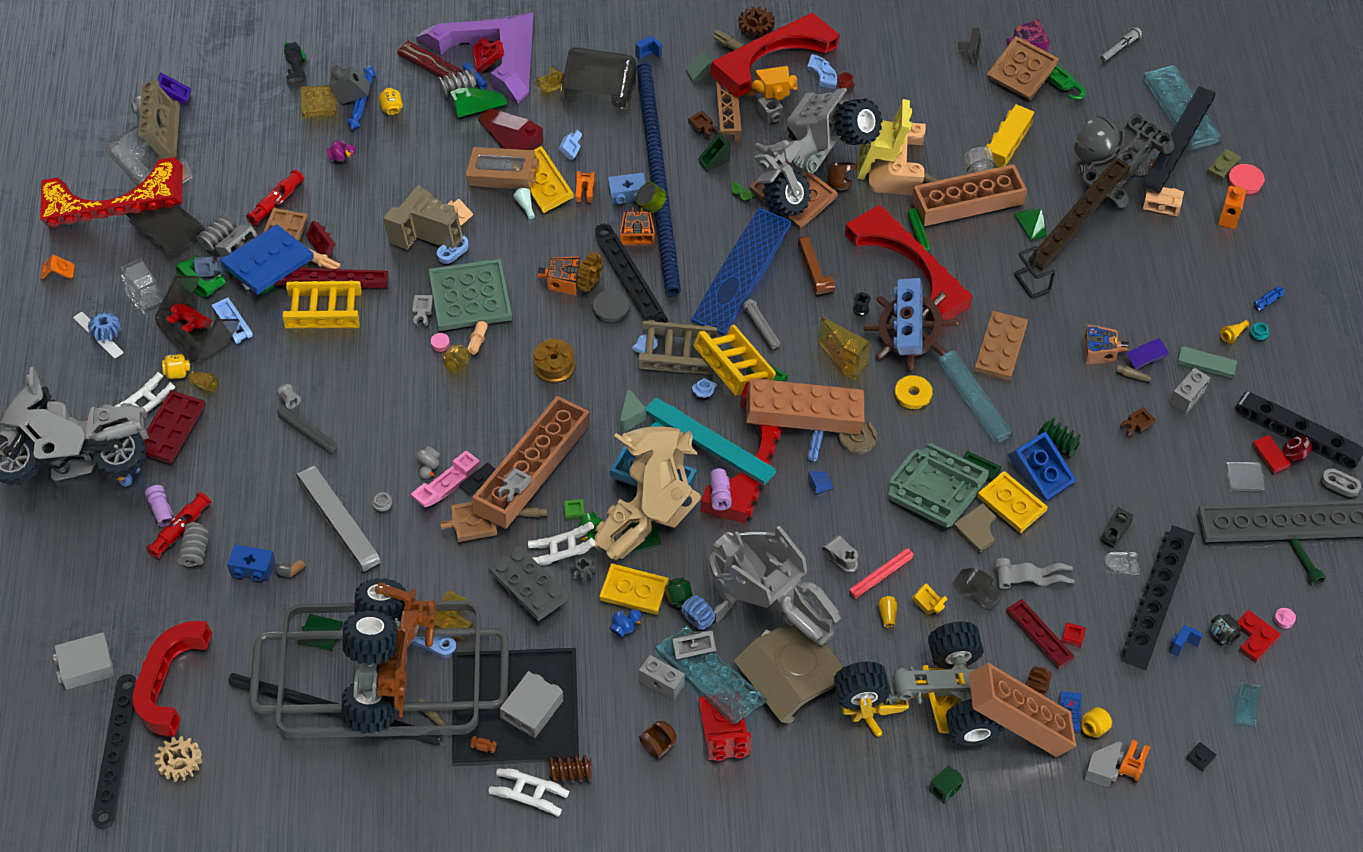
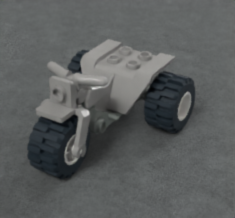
M846 88L837 89L833 93L817 95L814 92L806 93L787 121L789 126L787 127V131H789L788 136L792 140H783L769 146L756 143L755 148L764 153L755 156L758 165L764 169L757 182L759 184L764 183L765 189L762 190V193H764L763 200L766 201L765 206L769 207L771 213L778 216H791L805 211L804 208L808 207V201L811 199L809 197L811 190H809V182H806V176H802V174L816 172L839 137L842 142L845 141V144L848 145L869 144L875 141L876 137H879V130H882L881 123H883L880 117L882 114L881 111H878L879 107L874 105L872 100L862 98L840 101L847 91Z

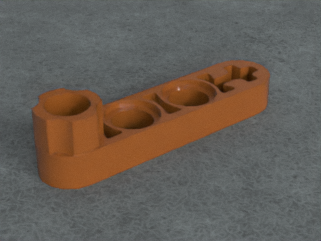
M799 237L798 247L815 294L834 292V279L832 276L823 277L809 237Z

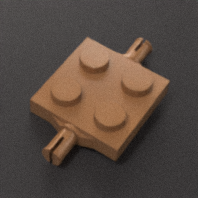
M472 502L451 505V520L440 521L441 530L453 528L458 542L497 535L495 523L473 513Z

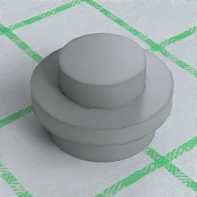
M378 493L373 498V507L377 511H386L392 506V498L387 493Z

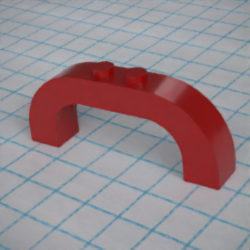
M188 621L166 630L152 644L146 659L142 663L139 678L135 681L133 705L143 724L153 733L172 737L176 735L181 721L175 707L158 706L156 701L172 660L186 650H207L213 633L206 621Z

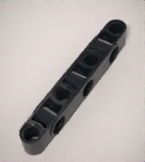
M1244 392L1235 406V411L1240 416L1288 440L1298 436L1307 437L1312 444L1311 451L1347 468H1356L1363 456V447L1254 393Z

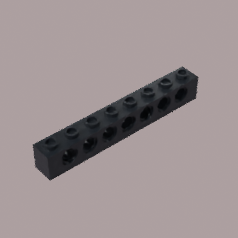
M1172 525L1170 532H1165L1162 540L1165 546H1160L1156 558L1160 559L1159 563L1154 562L1151 573L1154 574L1153 579L1148 578L1145 587L1148 593H1143L1139 603L1143 607L1141 610L1137 609L1133 620L1137 622L1136 626L1131 625L1127 636L1131 640L1129 643L1125 642L1122 653L1125 654L1124 663L1147 670L1194 538V532Z

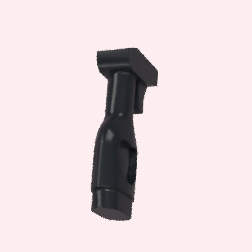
M296 42L288 43L285 45L284 54L286 61L294 69V73L287 69L286 81L287 84L305 80L306 76L301 71L299 65L303 58L300 46Z

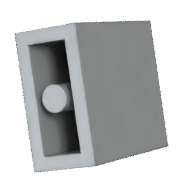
M104 632L55 645L56 654H53L55 665L59 666L60 669L56 673L59 683H63L66 690L115 677L110 650Z
M528 671L501 706L500 717L531 737L536 738L563 702V691L559 686L546 682L540 675L532 674Z

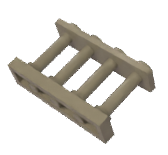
M654 320L643 321L642 333L647 334L645 353H639L638 369L713 376L714 370L702 356L701 358H691L690 353L692 338H696L698 332L705 331L713 339L716 338L717 328L709 325L696 326L693 324H675L673 322L663 323ZM654 335L666 336L664 355L653 354ZM673 336L684 337L682 357L671 355Z

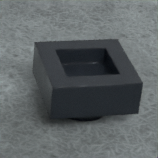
M1199 742L1187 755L1186 760L1203 772L1213 762L1217 754Z

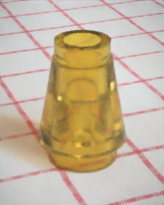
M192 371L189 375V381L205 391H214L218 386V377L213 373Z

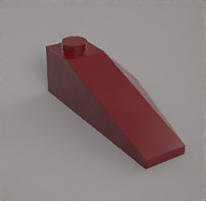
M494 109L486 110L478 118L483 127L495 137L496 142L501 144L504 149L535 150L543 143V128L528 119Z

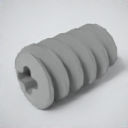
M470 69V74L467 70L463 72V75L461 72H457L456 76L450 74V79L447 75H444L443 80L441 77H438L441 91L446 98L451 91L465 87L475 89L477 84L473 69Z
M222 214L220 218H217L215 222L210 224V227H206L204 231L200 232L196 239L203 248L213 253L215 251L214 247L234 231L233 228L236 227L235 222L228 215Z
M191 522L185 526L184 537L177 560L180 565L186 567L203 564L202 558L205 556L204 551L207 548V538L210 535L203 525Z

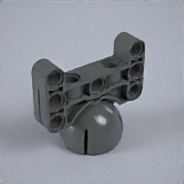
M1140 114L1130 116L1121 128L1122 131L1111 119L1104 116L1094 117L1080 131L1077 137L1079 142H1076L1074 145L1076 155L1082 161L1091 164L1083 173V179L1088 189L1115 157L1123 162L1132 159V161L1127 163L1131 166L1128 173L1105 198L1106 201L1118 208H1123L1129 203L1126 190L1122 186L1155 148L1163 154H1168L1174 149L1171 134ZM1155 132L1153 135L1148 136L1149 133ZM1164 141H1169L1167 144L1162 145ZM1096 177L1094 180L1089 181L1090 178ZM1123 195L1121 199H1116L1118 196Z

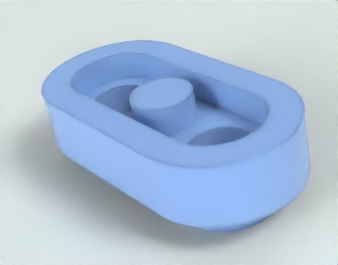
M463 236L462 241L458 245L461 247L455 246L454 249L450 247L448 249L447 246L442 245L437 250L439 262L449 264L464 254L469 248L468 239Z

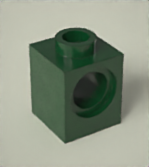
M948 765L931 780L929 791L945 804L962 789L964 779L959 771L953 770Z

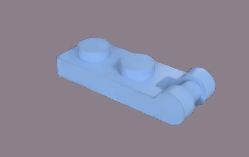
M229 298L212 305L214 313L231 336L235 345L241 343V340L253 337L251 330Z

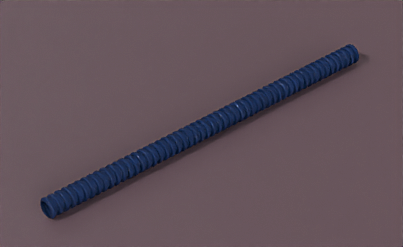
M642 62L636 66L650 180L651 184L664 192L665 195L663 204L655 210L665 293L668 296H675L681 292L655 90L651 65L647 62Z

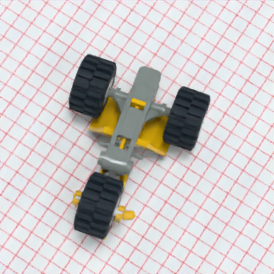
M971 622L947 623L937 627L928 636L933 663L939 668H928V665L922 666L923 670L915 671L913 666L911 671L900 668L894 671V683L889 684L883 665L871 661L850 664L841 668L834 675L837 699L842 707L843 714L851 715L852 722H858L861 718H865V721L876 737L882 735V730L873 718L874 713L888 715L903 712L909 708L908 699L917 697L918 703L921 704V696L927 697L931 701L938 731L940 733H950L951 740L955 744L965 746L984 744L998 737L1003 731L1002 725L977 712L972 706L969 673L976 669H967L966 666L978 661L982 657L984 650L979 630Z

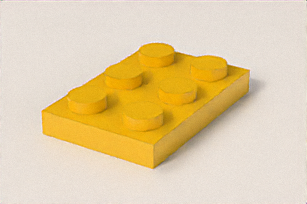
M1005 471L979 491L977 498L1019 533H1022L1043 515L1048 506Z
M611 563L599 600L658 615L665 595V585L668 584L669 578Z

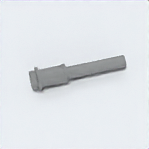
M1138 27L1131 28L1130 32L1123 36L1119 43L1100 56V59L1105 62L1124 46L1127 47L1135 40H1139L1142 36L1141 29Z

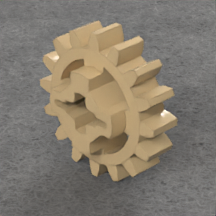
M180 736L179 740L176 741L172 737L171 743L164 741L165 747H158L160 754H155V765L160 775H165L167 780L172 776L174 782H177L178 777L185 781L186 775L193 777L192 771H199L198 764L202 763L200 757L202 753L196 742L192 743L191 738L184 741L183 736ZM165 759L168 760V766L165 765Z

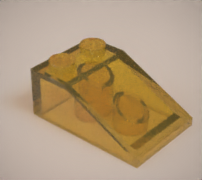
M822 317L819 343L844 375L857 380L868 366L871 342Z

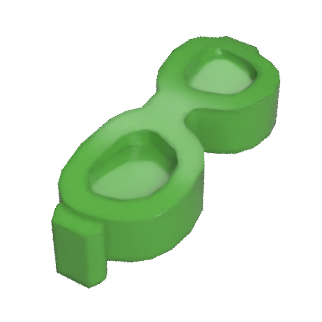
M738 182L732 183V192L734 194L740 193L741 199L750 200L755 198L756 195H753L747 188L743 189Z

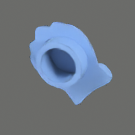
M647 334L641 335L632 350L638 353H645ZM655 336L653 350L658 346V340Z
M703 378L693 385V393L699 398L710 397L718 384Z

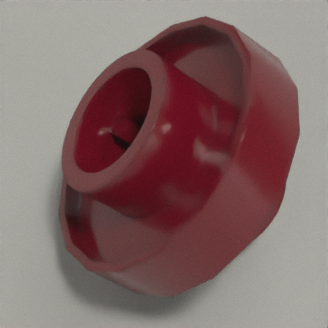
M1304 436L1292 438L1284 445L1283 454L1291 461L1303 460L1311 452L1312 444Z

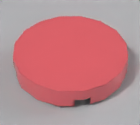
M1250 164L1234 166L1228 177L1230 186H1241L1247 191L1246 194H1254L1260 191L1265 180L1261 170Z

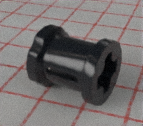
M860 292L854 297L853 312L857 316L862 317L869 313L868 305L871 298L867 293Z

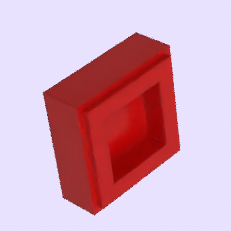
M1066 622L1061 642L1081 648L1086 627Z

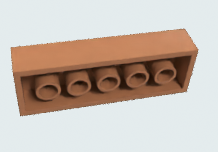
M1012 164L916 185L913 187L912 202L918 210L923 226L1023 205L1027 189L1015 165Z
M750 378L746 391V423L860 434L864 425V390Z
M986 663L969 673L974 710L1055 757L1076 747L1072 716L1069 710L990 663Z

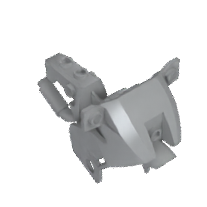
M780 526L775 528V533H738L736 531L733 534L726 532L713 543L714 547L721 554L714 551L710 556L711 575L714 586L724 601L716 606L713 611L715 613V620L713 621L715 624L733 608L737 599L766 608L776 601V608L785 618L786 622L791 626L795 625L815 643L823 646L833 637V625L841 619V616L838 614L839 611L821 587L818 588L812 582H802L801 578L807 573L805 557ZM809 594L826 618H822L813 609L812 603L806 599Z

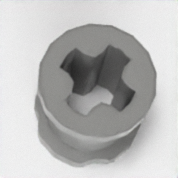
M284 384L278 388L277 396L284 400L285 406L288 409L295 408L300 403L301 397L294 393L291 384Z

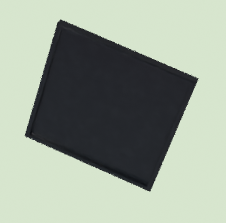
M576 648L509 650L508 697L529 671L532 674L540 675L549 684L559 686L563 691V702L536 738L531 737L501 719L500 708L479 709V721L476 728L468 734L453 735V766L547 763L550 756H552L554 762L557 761L558 756H561L563 762H565L566 756H569L571 761L574 760L575 755L579 758ZM501 650L480 651L479 701H494L500 697ZM453 652V701H474L475 652ZM474 709L453 710V725L469 723L473 718ZM477 736L476 738L478 739L482 737L491 740L490 742L496 741L495 752L481 751L477 747L471 748L472 737Z

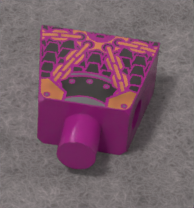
M1039 19L1015 27L1013 37L1006 40L1008 47L1015 36L1046 52H1048L1050 40Z

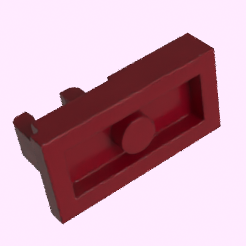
M312 221L306 236L320 254H326L330 258L336 244L330 237L331 234L325 232V226H321L319 222Z

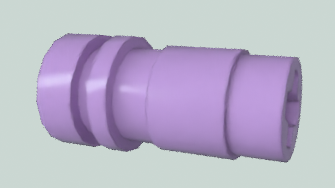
M714 469L711 471L712 507L720 511L726 510L732 505L729 477L726 476L724 469Z
M161 485L151 486L145 491L148 504L152 507L158 525L160 527L169 526L173 520V512L167 502L168 498L165 490Z

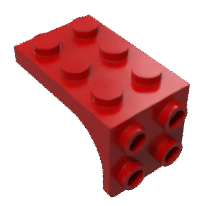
M740 692L699 697L698 702L708 760L722 761L725 758H743L750 755L751 733L746 730Z

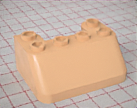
M912 123L910 132H907L906 142L902 144L901 153L897 155L894 162L875 159V162L871 163L868 185L871 191L875 193L912 195L913 187L923 184L924 167L918 163L907 162V144L923 145L926 124Z

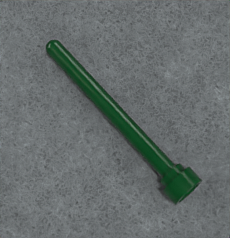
M1288 539L1306 567L1308 580L1313 586L1316 580H1320L1321 583L1324 582L1326 576L1322 570L1314 567L1298 539Z

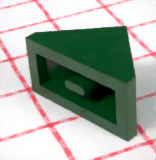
M719 132L699 156L698 160L708 171L730 161L731 144Z

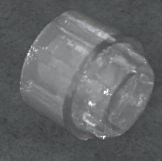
M988 147L973 148L966 152L962 158L967 174L996 168L992 150Z

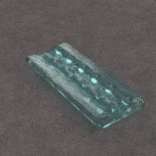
M687 625L655 646L657 653L671 667L684 673L685 680L732 724H736L750 712L767 702L765 697L715 651L676 659L672 638L693 632Z

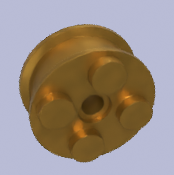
M550 338L540 343L533 352L534 371L540 379L546 382L557 383L564 381L575 370L574 350L570 344L563 340Z

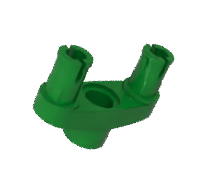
M198 255L176 264L175 268L180 277L176 280V285L183 294L192 290L202 297H208L213 294V291L226 284L224 277H221L220 274L209 281H204L193 271L195 269L194 258L198 257Z

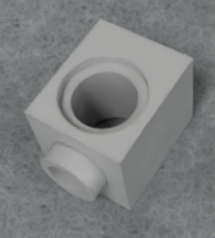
M763 97L758 99V113L767 125L783 119V106L776 98L766 99Z

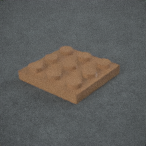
M1015 36L987 73V78L1031 100L1057 66L1059 58Z

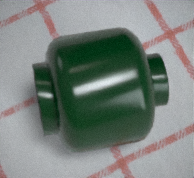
M684 577L668 580L669 584L665 585L667 601L669 604H675L676 608L681 607L688 598L690 599L693 596L691 584L688 580H684Z

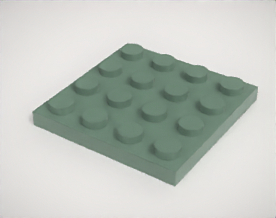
M501 259L429 269L439 331L476 326L478 321L490 324L512 320Z

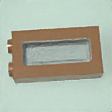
M473 147L465 176L469 186L507 189L527 188L531 190L532 183H535L536 180L535 171L539 168V158L536 157L533 150Z

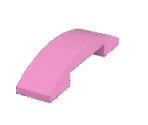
M467 450L452 461V466L429 485L426 483L422 484L411 493V497L423 507H428L441 501L456 490L480 464V460Z

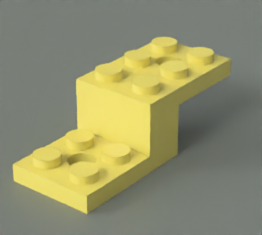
M902 100L893 122L882 120V130H879L880 135L876 137L875 141L869 144H861L858 152L857 179H865L867 173H870L871 163H874L875 159L894 162L897 155H900L902 144H905L907 132H910L912 122H909L912 114L910 100Z

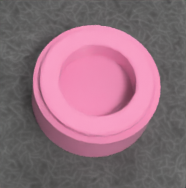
M438 333L432 336L431 347L433 350L443 352L449 348L450 341L446 334Z

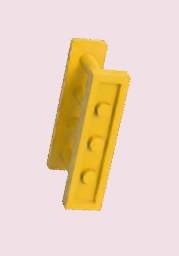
M360 281L286 282L288 296H292L291 311H283L285 328H360L358 310H354L355 296L362 295ZM299 296H310L309 311H298ZM318 296H329L328 311H317ZM336 296H347L346 311H335Z
M730 325L727 335L713 339L705 331L698 332L693 345L694 348L735 396L742 394L745 384L749 383L750 378L774 380L776 372L735 325ZM729 342L733 349L722 351L717 345ZM740 355L744 361L732 363L728 357ZM750 367L755 372L743 376L739 370Z

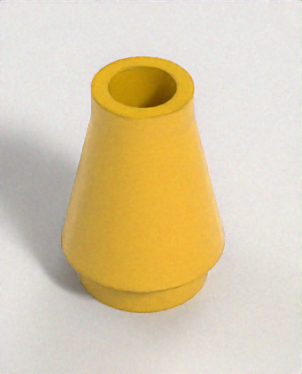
M891 596L880 598L878 603L885 628L896 626L895 620L898 603Z

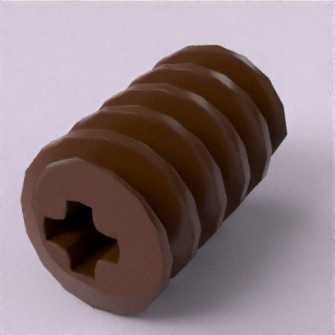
M575 755L573 762H571L569 756H566L565 762L562 761L561 756H558L556 762H554L552 756L549 757V779L552 777L555 783L558 782L559 777H561L563 783H566L567 777L570 778L571 782H574L576 776H578L580 782H583L584 776L591 782L592 764L591 759L588 761L586 755H583L582 761Z

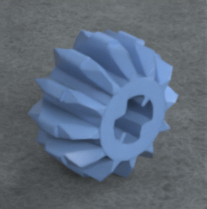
M105 311L103 314L97 313L96 317L91 316L90 322H88L89 334L96 342L102 340L103 343L106 340L112 342V337L118 338L121 327L119 319L113 313L107 314Z
M697 595L692 596L690 599L688 598L681 606L684 617L693 627L699 630L709 627L715 620V613L712 611V608L703 598Z

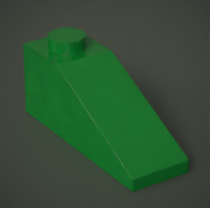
M468 87L458 88L450 92L452 107L458 118L507 105L505 97L499 92Z

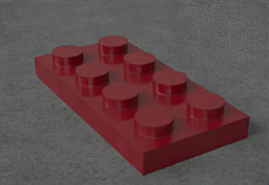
M170 390L146 430L149 436L148 439L144 440L147 447L146 456L172 464L206 406L205 400Z

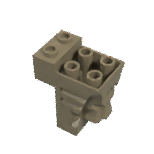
M417 185L411 191L408 198L400 205V208L392 207L384 215L383 221L389 244L408 250L414 241L419 238L439 246L445 245L448 249L449 247L454 249L455 246L459 245L463 237L458 213L455 212L454 205L443 204L439 199L432 197L433 195L422 188L421 185Z

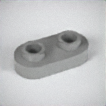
M1327 469L1322 476L1324 486L1342 495L1355 497L1360 492V481L1339 470Z

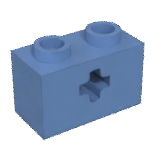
M636 173L608 177L611 205L639 202V191L646 185L644 174Z

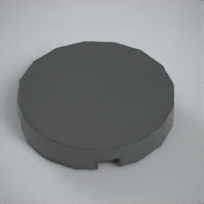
M606 290L594 298V314L603 322H619L629 313V299L620 291Z

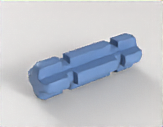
M813 430L807 453L809 461L815 462L818 458L823 437V431Z

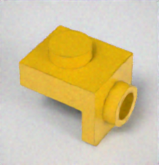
M927 583L923 584L911 597L926 615L934 612L936 614L945 607L943 603L948 599L946 596L939 597Z

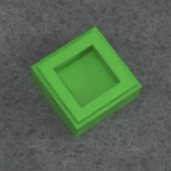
M584 499L564 501L566 521L580 520V517L585 515Z

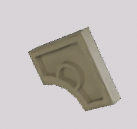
M982 503L955 522L953 528L981 553L995 542L990 526L995 521L996 516Z

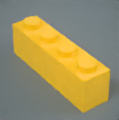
M1017 104L1012 110L1008 111L1006 120L1002 121L999 126L998 133L995 132L993 134L991 143L987 144L984 149V154H986L985 162L997 167L1007 165L1033 124L1034 111Z

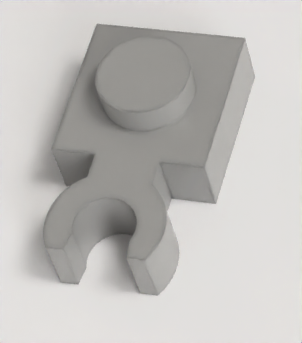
M414 295L412 312L415 315L413 318L415 326H418V321L423 320L424 326L427 327L428 319L426 315H432L433 295Z
M514 468L504 479V486L500 487L498 491L499 497L507 493V501H512L515 492L521 494L529 485L531 476Z

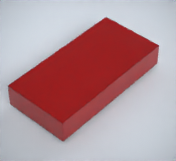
M1270 435L1253 441L1252 446L1273 474L1290 467V461Z

